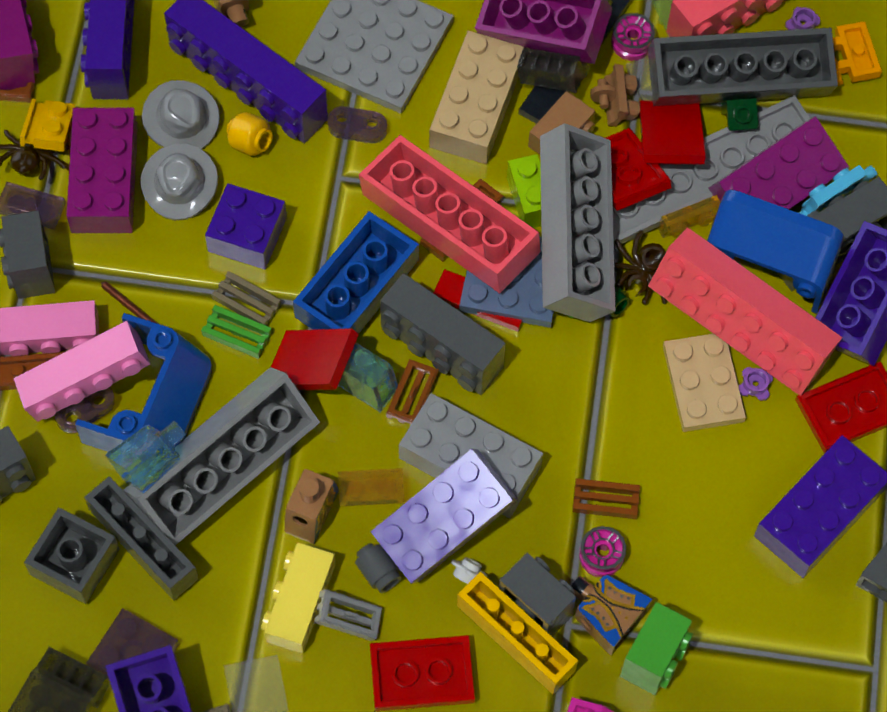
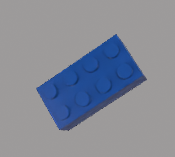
M368 211L293 301L295 318L313 330L352 328L359 334L379 310L380 300L403 273L407 275L419 261V244Z

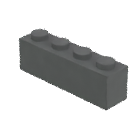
M110 476L84 497L89 511L116 537V540L173 600L178 598L198 580L195 566Z

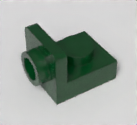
M757 98L721 102V115H727V129L729 131L758 128Z

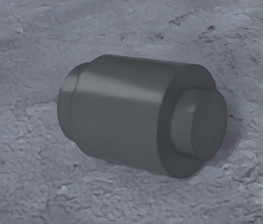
M373 543L367 544L357 552L358 558L355 561V565L373 589H378L380 593H385L400 582L402 578L398 573L400 569L380 544L375 546Z

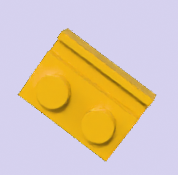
M32 98L20 135V146L25 147L27 143L34 144V148L64 152L72 127L75 104L45 100V103H37L36 99Z

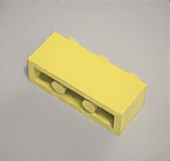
M297 542L294 552H288L283 566V570L287 571L283 582L278 580L273 591L272 599L276 600L272 612L266 611L261 624V630H264L266 642L302 654L304 653L314 626L315 616L319 612L317 605L321 603L322 599L319 598L320 591L327 589L336 565L335 554Z

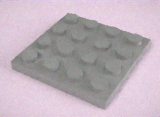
M331 0L295 60V67L402 114L451 27L454 15L419 0Z

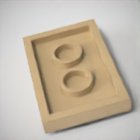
M715 334L664 341L663 350L682 431L687 432L745 422L746 415L728 344Z

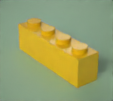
M481 571L458 593L457 607L550 693L554 695L576 672L578 660Z

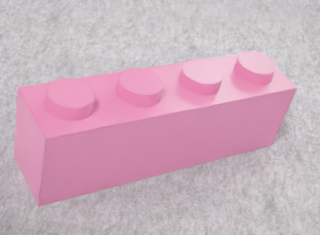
M94 300L0 308V356H20L37 352L56 353L61 350H70L99 335V318Z
M125 321L15 377L14 381L24 409L38 422L42 419L51 418L56 412L70 405L82 402L84 398L99 390L108 389L113 383L127 376L137 374L141 369L150 365L139 334L128 321Z

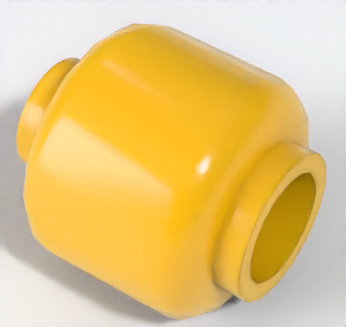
M242 112L230 120L227 125L228 143L235 150L247 155L256 156L266 151L271 145L273 134L270 124L261 117Z

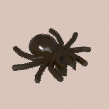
M8 130L4 131L5 136L14 144H0V150H9L0 157V167L11 156V167L20 175L31 176L38 172L41 161L42 171L38 177L39 180H43L47 173V159L58 164L62 169H66V164L49 154L61 151L34 148V144L27 143L25 147L20 146L19 140L13 137ZM66 145L65 151L69 149L68 145Z
M639 230L633 240L632 257L634 259L624 250L618 239L614 240L620 253L630 263H614V268L629 269L618 279L616 286L619 288L631 276L625 283V291L631 286V283H636L639 286V292L635 297L640 296L647 289L642 300V304L646 305L653 292L648 285L666 252L660 244L650 243L643 246L637 255L638 243L644 233L643 230ZM660 295L662 303L666 304L667 300Z

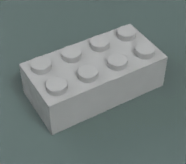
M431 393L399 443V459L436 478L470 449H478L519 500L502 514L510 519L540 470L543 453Z

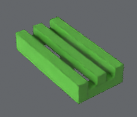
M214 305L212 315H209L206 326H203L201 330L202 336L259 359L272 334L271 327ZM218 318H222V319H224V320H227V321H229V322H232V323H234V324H236V325H239V326L244 327V328H246V329H249V330H251V331H253V332H256V333H258V334H261L262 336H259V335H257V334H255V333H252V332H250V331H247V330H245V329H242V328H240V327H237V326H235V325H233V324H230V323L225 322V321H223V320H220V319H218ZM213 327H219L228 332H231L236 336L243 337L245 339L258 343L257 347H255L241 340L228 336L224 333L216 331L213 329Z

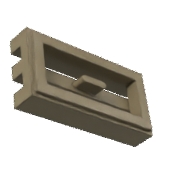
M228 271L225 275V280L221 281L217 291L214 290L212 293V299L239 315L267 326L281 306V300ZM231 284H233V285H235L236 287H238V288L244 290L245 292L251 294L252 296H254V297L260 299L261 301L267 303V304L270 305L271 307H269V306H267V305L261 303L260 301L254 299L253 297H251V296L245 294L244 292L238 290L237 288L231 286ZM227 292L235 296L236 298L242 300V302L248 304L249 306H252L258 309L259 311L265 313V316H260L259 314L253 312L252 310L225 296L224 293Z

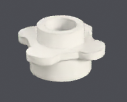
M464 557L462 561L452 560L451 562L456 567L453 575L467 584L480 572L482 567L481 564L467 557Z

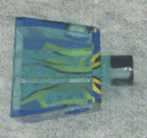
M355 343L338 386L381 413L395 394L398 384L393 368L388 362Z
M175 421L170 423L161 432L150 425H146L105 454V457L124 481L145 493L180 460V455L173 446L186 437V434Z

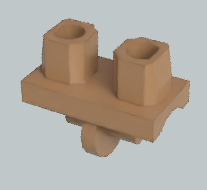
M615 64L613 72L603 79H599L597 81L598 86L590 91L591 100L600 103L601 109H606L608 126L614 127L621 120H634L640 114L639 102L627 99V95H633L636 91L637 77L625 74L623 65Z

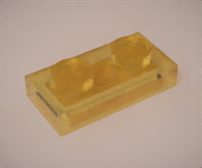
M712 196L661 216L658 230L662 239L671 235L679 237L687 227L691 228L699 224L701 227L713 223L720 205L718 196Z
M403 468L338 472L340 506L404 503Z

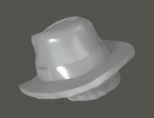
M168 81L159 85L149 94L143 105L142 121L148 136L161 147L187 143L203 150L210 144L217 132L219 110L214 98L203 87L187 81Z
M187 143L172 144L161 148L150 157L142 171L140 184L144 198L154 211L170 220H185L199 214L211 202L218 187V172L211 157L199 147Z

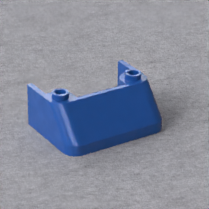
M728 190L724 193L707 241L733 260L735 257L792 277L793 286L799 295L805 298H815L811 312L817 314L834 275L844 235L838 228L828 223L740 191Z
M124 313L122 322L128 321L139 334L142 343L147 345L149 352L153 356L164 359L143 412L140 414L131 410L120 411L114 415L108 429L77 419L75 426L82 444L144 464L162 450L167 449L171 451L181 441L174 444L171 440L178 434L187 435L212 375V364L210 358L173 329ZM161 456L158 460L156 459L153 464H149V466H153L156 462H158L161 459Z

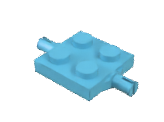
M858 165L851 171L848 168L843 169L833 177L834 182L828 186L822 183L808 194L810 198L802 203L801 206L803 208L799 213L807 216L815 210L821 212L836 197L840 195L846 197L861 182L865 180L870 181L877 177L875 168L870 165L863 170Z

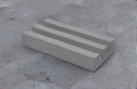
M327 589L320 591L319 598L322 599L321 603L317 605L319 615L315 616L314 623L370 641L377 639L382 607ZM330 601L371 614L373 617L370 619L330 606ZM328 614L370 627V629L329 617Z

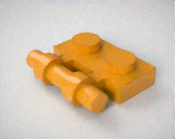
M865 21L837 26L835 30L836 37L833 38L834 51L840 50L843 60L840 61L835 59L838 86L843 84L841 77L843 73H848L851 83L879 78L882 70Z

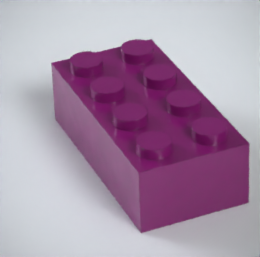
M0 0V90L26 87L29 82H34L35 85L34 74H39L38 49L36 40H32V23L30 15L26 13V0Z
M484 0L475 30L479 34L523 46L526 51L595 64L612 7L607 0Z
M73 108L66 215L71 233H133L138 123L134 108Z
M815 116L794 128L708 189L719 205L726 191L736 190L790 209L809 196L808 194L822 183L825 185L837 173L845 168H849V166Z

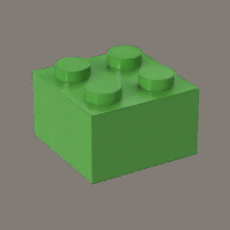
M656 602L625 658L620 677L653 695H656L659 687L666 689L678 664L675 658L681 661L690 645L689 642L692 639L693 633L689 632L692 620Z

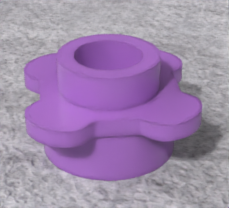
M797 7L793 11L792 18L786 21L785 26L787 30L813 29L820 24V17L810 8Z
M745 368L742 371L743 382L739 385L740 394L742 396H755L760 401L766 400L769 397L768 385L773 380L772 375L760 368ZM753 382H757L758 386H754Z

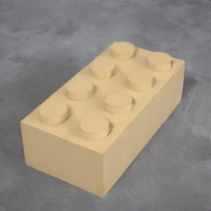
M467 31L429 130L430 148L487 164L523 68L525 47Z

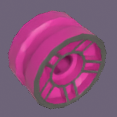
M628 13L619 17L614 24L611 39L614 52L622 59L629 61L640 60L648 55L647 48L654 38L653 24L647 17L637 13Z
M599 526L588 531L581 541L579 560L582 567L587 573L595 577L614 575L620 570L626 554L624 538L618 531L610 527ZM599 547L600 550L604 551L609 550L608 555L604 557L599 556L597 548Z

